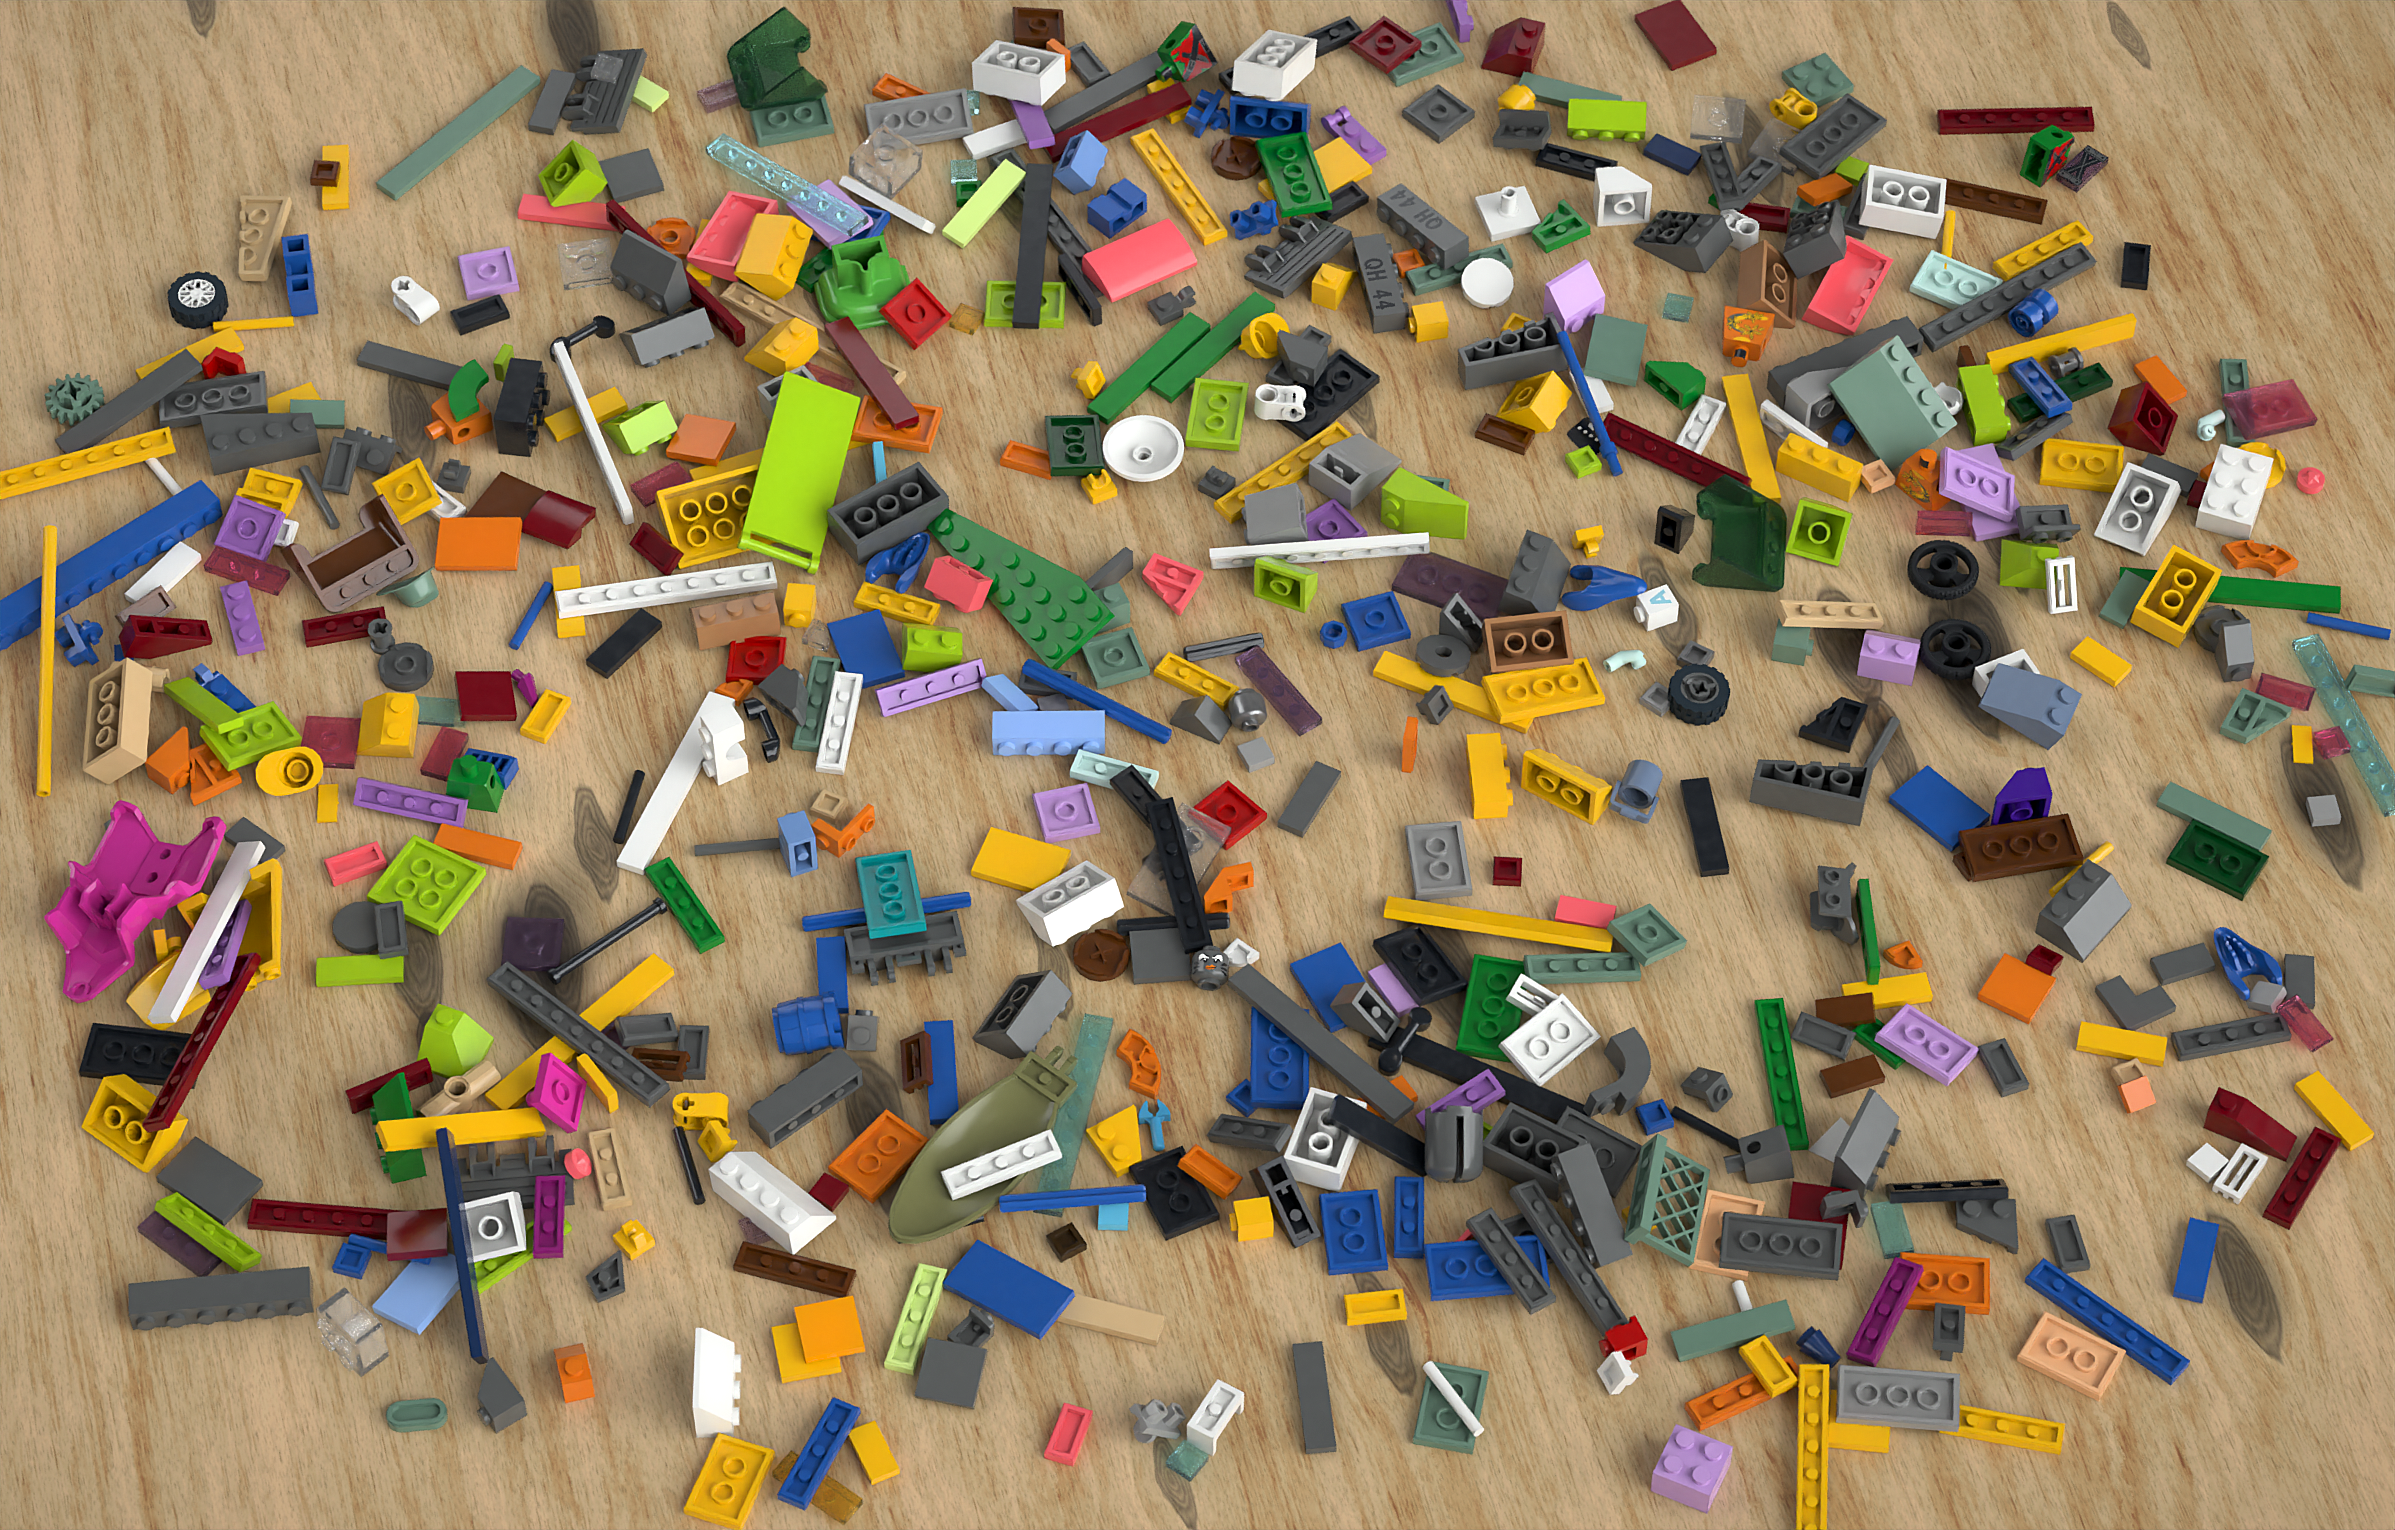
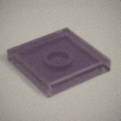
M507 917L501 966L507 961L520 971H547L551 967L555 969L560 966L565 929L564 919Z

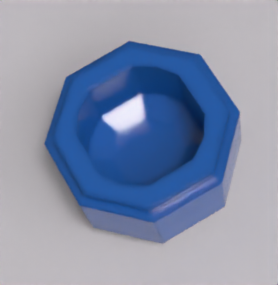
M1847 419L1841 420L1832 432V442L1839 446H1846L1855 433L1856 427Z
M1334 620L1324 623L1320 630V640L1323 645L1332 649L1344 646L1347 639V629L1344 624Z

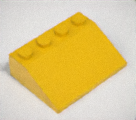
M760 463L656 491L655 501L667 538L684 553L677 564L679 570L750 551L747 548L746 550L737 548V544L744 525ZM752 533L750 535L751 539L768 545L777 543Z

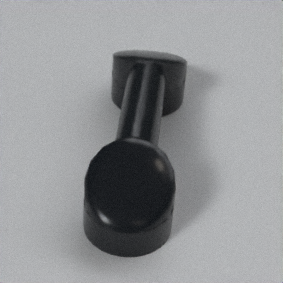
M595 316L593 322L567 337H558L550 346L551 360L556 363L553 350L555 343L563 341L571 359V346L595 333L597 337L602 339L612 337L616 331L614 321L606 316Z
M754 697L743 700L747 719L753 721L759 718L768 740L761 742L762 751L767 763L778 760L780 737L777 734L767 708L760 700Z
M1423 1007L1411 1009L1408 1025L1392 1048H1387L1380 1054L1377 1066L1381 1074L1394 1076L1400 1071L1402 1064L1401 1054L1416 1032L1426 1031L1431 1025L1432 1015L1427 1009Z

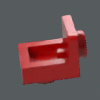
M215 347L211 354L207 355L202 362L205 380L215 378L218 373L225 376L246 373L243 357L235 352H228L219 347Z

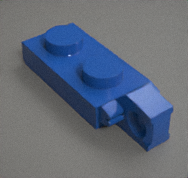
M202 663L193 669L195 679L199 682L198 684L237 713L256 707L223 674H220L218 671L212 674L210 669Z

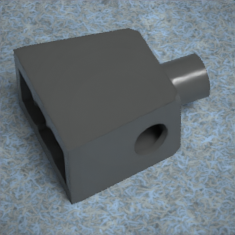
M1784 1125L1740 1138L1738 1140L1740 1153L1724 1157L1727 1174L1745 1171L1749 1184L1795 1178Z

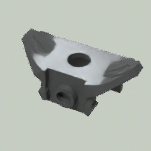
M1853 862L1845 869L1818 865V891L1810 893L1811 927L1817 931L1830 930L1837 938L1853 945L1858 942L1859 935L1851 916L1850 879L1854 875L1857 866Z

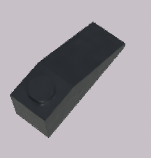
M1283 1155L1249 1171L1260 1196H1269L1272 1215L1294 1249L1322 1236Z

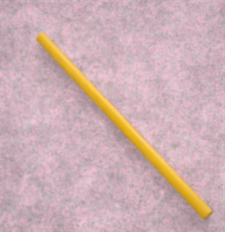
M52 525L43 527L36 794L40 797H47L51 794L57 528Z

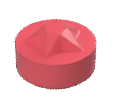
M2306 467L2299 471L2296 485L2300 491L2306 494H2316L2322 490L2325 476L2319 469Z
M576 1148L565 1155L564 1164L566 1170L573 1178L580 1180L590 1175L592 1171L591 1161L583 1150Z

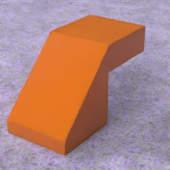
M1251 862L1224 867L1203 896L1204 913L1232 911V892L1254 887V870Z

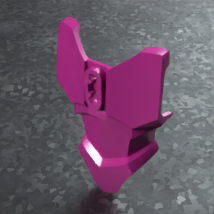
M122 800L115 803L110 811L111 823L91 862L85 866L74 861L68 862L71 869L70 886L64 891L56 908L44 916L46 923L63 945L66 953V971L62 990L64 995L77 1004L96 997L112 982L134 966V941L153 917L162 920L168 908L174 907L201 890L226 830V824L220 817L206 818L202 824V830L188 844L182 846L160 842L150 828L144 814L137 806Z

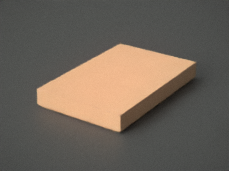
M1707 1189L1694 1263L1689 1266V1269L1747 1281L1749 1271L1719 1268L1723 1212L1762 1216L1765 1201Z
M2044 1311L2020 1351L2017 1361L2099 1401L2124 1359L2126 1351Z

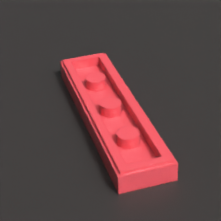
M523 194L517 213L518 219L617 231L607 221L606 204L582 202L553 207L547 196Z

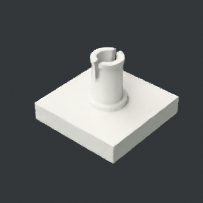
M1507 186L1499 192L1475 197V206L1491 242L1531 233L1538 224H1541L1525 186L1516 188Z

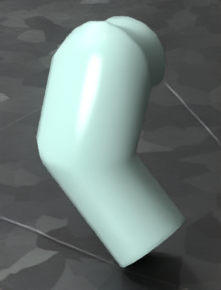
M2218 409L2198 420L2197 435L2201 440L2209 441L2215 436L2214 426L2224 422L2226 419L2222 410Z
M1640 650L1619 651L1604 660L1603 665L1611 673L1631 662L1634 669H1639L1646 665V659L1643 657L1644 653Z

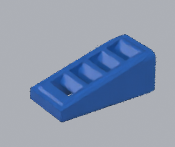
M468 748L465 755L475 756L477 761L492 763L504 790L508 788L519 770L517 758L509 755Z

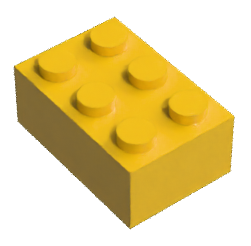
M2173 544L2136 605L2130 623L2179 648L2217 586L2223 570Z

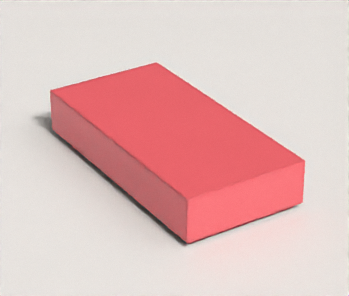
M378 841L324 859V865L334 887L388 868Z
M1560 895L1555 922L1607 929L1609 922L1615 918L1617 906Z
M1064 1403L1044 1452V1458L1073 1467L1092 1420L1093 1411Z

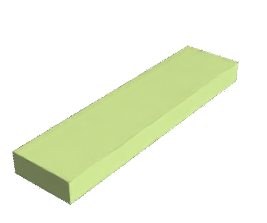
M1005 159L942 230V235L961 248H964L1026 178V172Z
M918 1263L884 1362L885 1369L914 1375L944 1287L943 1282L948 1275L947 1269Z

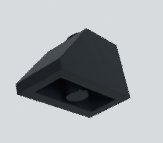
M1673 505L1660 506L1657 512L1654 544L1679 554L1693 533L1695 515Z

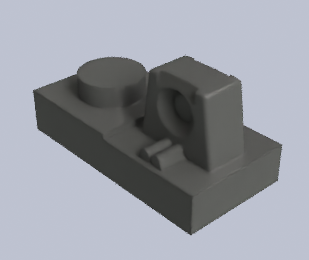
M1935 1303L1932 1350L1941 1351L1940 1360L1952 1361L1953 1352L1963 1353L1965 1306Z

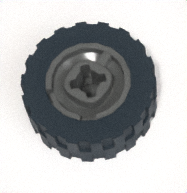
M1697 663L1689 666L1685 665L1682 669L1675 671L1674 676L1670 679L1667 697L1670 702L1669 710L1676 715L1677 719L1683 720L1684 723L1694 724V726L1710 725V723L1716 722L1720 717H1723L1725 710H1727L1730 696L1729 682L1725 679V675L1714 667H1709L1706 664L1697 665Z

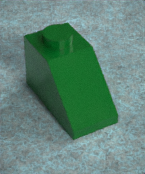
M1648 361L1645 364L1644 381L1679 410L1683 411L1698 400L1702 394H1705L1706 377L1699 369H1695L1688 362Z

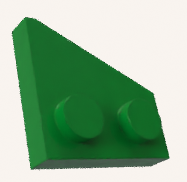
M1562 199L1558 202V209L1553 214L1549 212L1544 221L1538 224L1532 231V240L1545 253H1549L1590 235V225Z

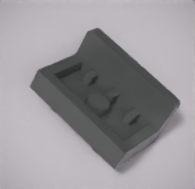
M1500 109L1498 113L1500 126L1492 139L1494 147H1503L1504 149L1524 148L1531 151L1544 149L1552 134L1549 112Z
M357 427L356 431L346 428L343 438L361 443L356 466L386 476L389 473L395 453H401L403 448L395 445L396 440L391 437L381 435L380 439L372 437V432L364 428Z
M2068 504L2019 506L2015 510L2021 541L2032 540V543L2037 544L2056 539L2060 543L2072 540L2073 536L2081 530L2080 524H2072Z

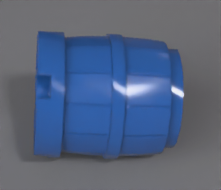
M834 990L823 992L819 996L797 997L793 1000L778 1003L777 1007L772 1008L775 1035L780 1053H786V1055L812 1054L815 1051L830 1047L832 1049L844 1048L841 1018L838 1008H836L838 1003Z

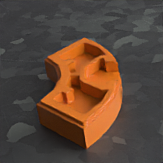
M2254 540L2234 541L2222 545L2221 548L2222 554L2236 570L2246 567L2258 568L2268 572L2274 578L2297 568L2299 563L2286 550L2273 544L2268 546L2254 543Z
M1129 1029L1116 1050V1056L1125 1061L1131 1070L1129 1089L1155 1100L1161 1085V1065L1155 1049L1148 1040L1136 1031Z

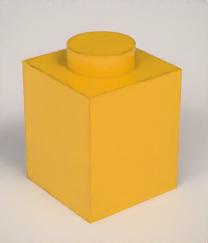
M1443 301L1412 306L1411 317L1407 318L1409 332L1414 333L1417 343L1448 338L1449 320Z
M788 583L783 607L785 626L812 628L817 603L815 585Z
M1269 1196L1233 1201V1213L1228 1214L1230 1230L1236 1231L1238 1242L1273 1237L1274 1221Z

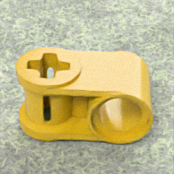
M1794 88L1787 89L1781 98L1773 99L1769 103L1773 116L1787 124L1797 133L1817 118L1816 104L1805 98Z
M685 1092L676 1095L673 1099L672 1107L675 1112L673 1123L676 1127L682 1126L684 1131L704 1130L709 1121L719 1120L723 1128H727L729 1099L725 1094L717 1092ZM685 1100H687L688 1107H685ZM684 1117H687V1123L684 1122Z

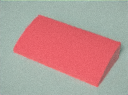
M729 191L688 253L687 261L709 274L738 282L740 278L734 275V271L753 217L757 213L779 215L777 200Z
M1167 218L1083 255L1081 271L1113 303L1196 266L1197 260L1185 238L1172 221Z
M1847 235L1845 258L1831 264L1802 320L1831 332L1853 336L1888 272L1893 259Z

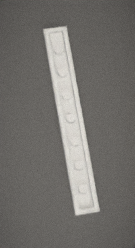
M563 341L555 343L553 346L555 361L622 522L625 525L634 523L631 503Z
M1429 532L1210 549L1211 569L1252 567L1255 560L1263 556L1283 559L1292 564L1430 553Z
M764 562L556 591L555 599L559 619L777 589V579L773 562Z
M711 691L708 692L617 859V867L644 875V869L649 866L702 768V762L705 761L700 747L703 745V741L698 731L701 728L700 716L730 702L735 707V699Z
M261 841L239 842L235 847L148 1015L152 1024L176 1023L251 877L249 869L257 866L266 848Z

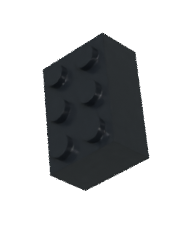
M510 358L493 419L499 454L531 457L533 447L538 446V428L543 426L545 418L544 405L548 406L550 401V390L546 389L548 374L543 370L542 361Z

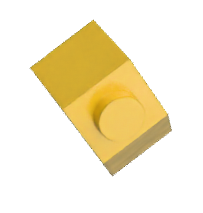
M1323 263L1312 281L1311 302L1336 311L1355 280L1357 271L1336 263Z

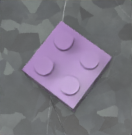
M1676 1424L1653 1471L1651 1491L1708 1513L1729 1469L1733 1447Z

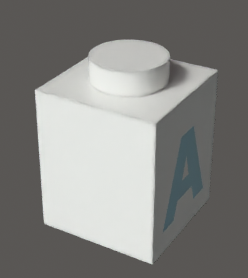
M1666 584L1637 595L1634 615L1639 623L1642 622L1648 632L1676 622L1679 604Z

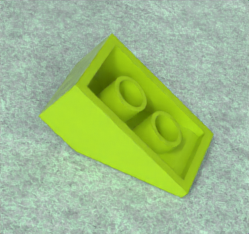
M1399 467L1382 487L1380 522L1388 528L1395 529L1403 534L1429 532L1431 537L1464 540L1467 537L1469 502Z

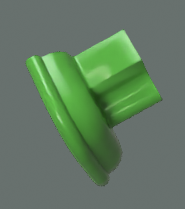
M884 236L831 245L833 268L823 272L818 282L813 285L820 311L825 320L831 323L849 317L858 330L890 324L881 315L879 310L910 284L906 267L900 265L897 259L889 258Z

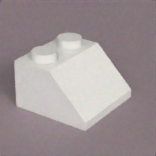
M1622 166L1596 168L1593 207L1597 227L1649 223L1652 184Z
M512 1191L465 1203L474 1262L526 1250V1222L519 1193Z

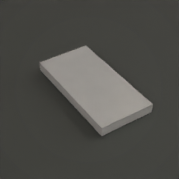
M966 88L864 104L872 152L962 138L974 134Z
M1838 1365L1836 1423L1958 1432L1960 1374Z

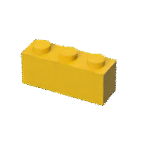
M1790 432L1778 450L1775 471L1849 502L1860 485L1863 464Z
M1500 733L1467 734L1466 759L1473 819L1506 818L1508 806H1513L1512 789H1507L1506 783H1510L1509 766H1504V760H1507V745L1501 744Z

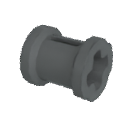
M2076 347L2069 348L2068 352L2059 356L2052 355L2048 359L2049 368L2056 378H2062L2064 373L2074 369L2079 371L2084 367L2083 357Z
M378 618L369 623L368 634L372 638L370 645L376 654H386V652L390 651L389 648L395 645V639L391 635L393 627L387 619Z

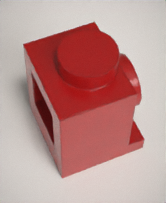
M1634 1315L1629 1318L1628 1324L1615 1325L1605 1332L1604 1339L1599 1341V1348L1605 1358L1612 1352H1622L1624 1358L1630 1361L1646 1355L1648 1338Z

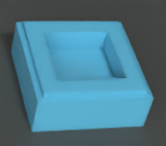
M1129 1203L1099 1205L1098 1230L1128 1231Z

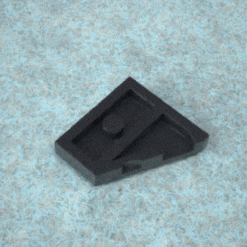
M1840 697L1832 703L1830 708L1824 709L1817 714L1816 720L1808 726H1801L1798 737L1850 753L1867 713L1868 705Z

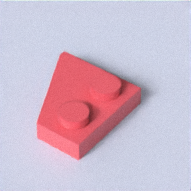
M1156 553L1153 554L1142 572V579L1179 616L1183 613L1204 578L1203 571Z

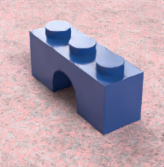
M308 234L281 237L291 314L294 317L319 314Z

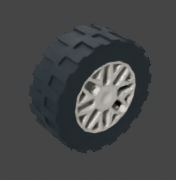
M195 271V273H187L177 278L170 285L171 288L168 289L167 298L172 318H175V322L180 323L185 328L205 329L208 326H213V322L223 319V316L227 313V308H229L223 281L219 280L218 276L211 275L209 272Z

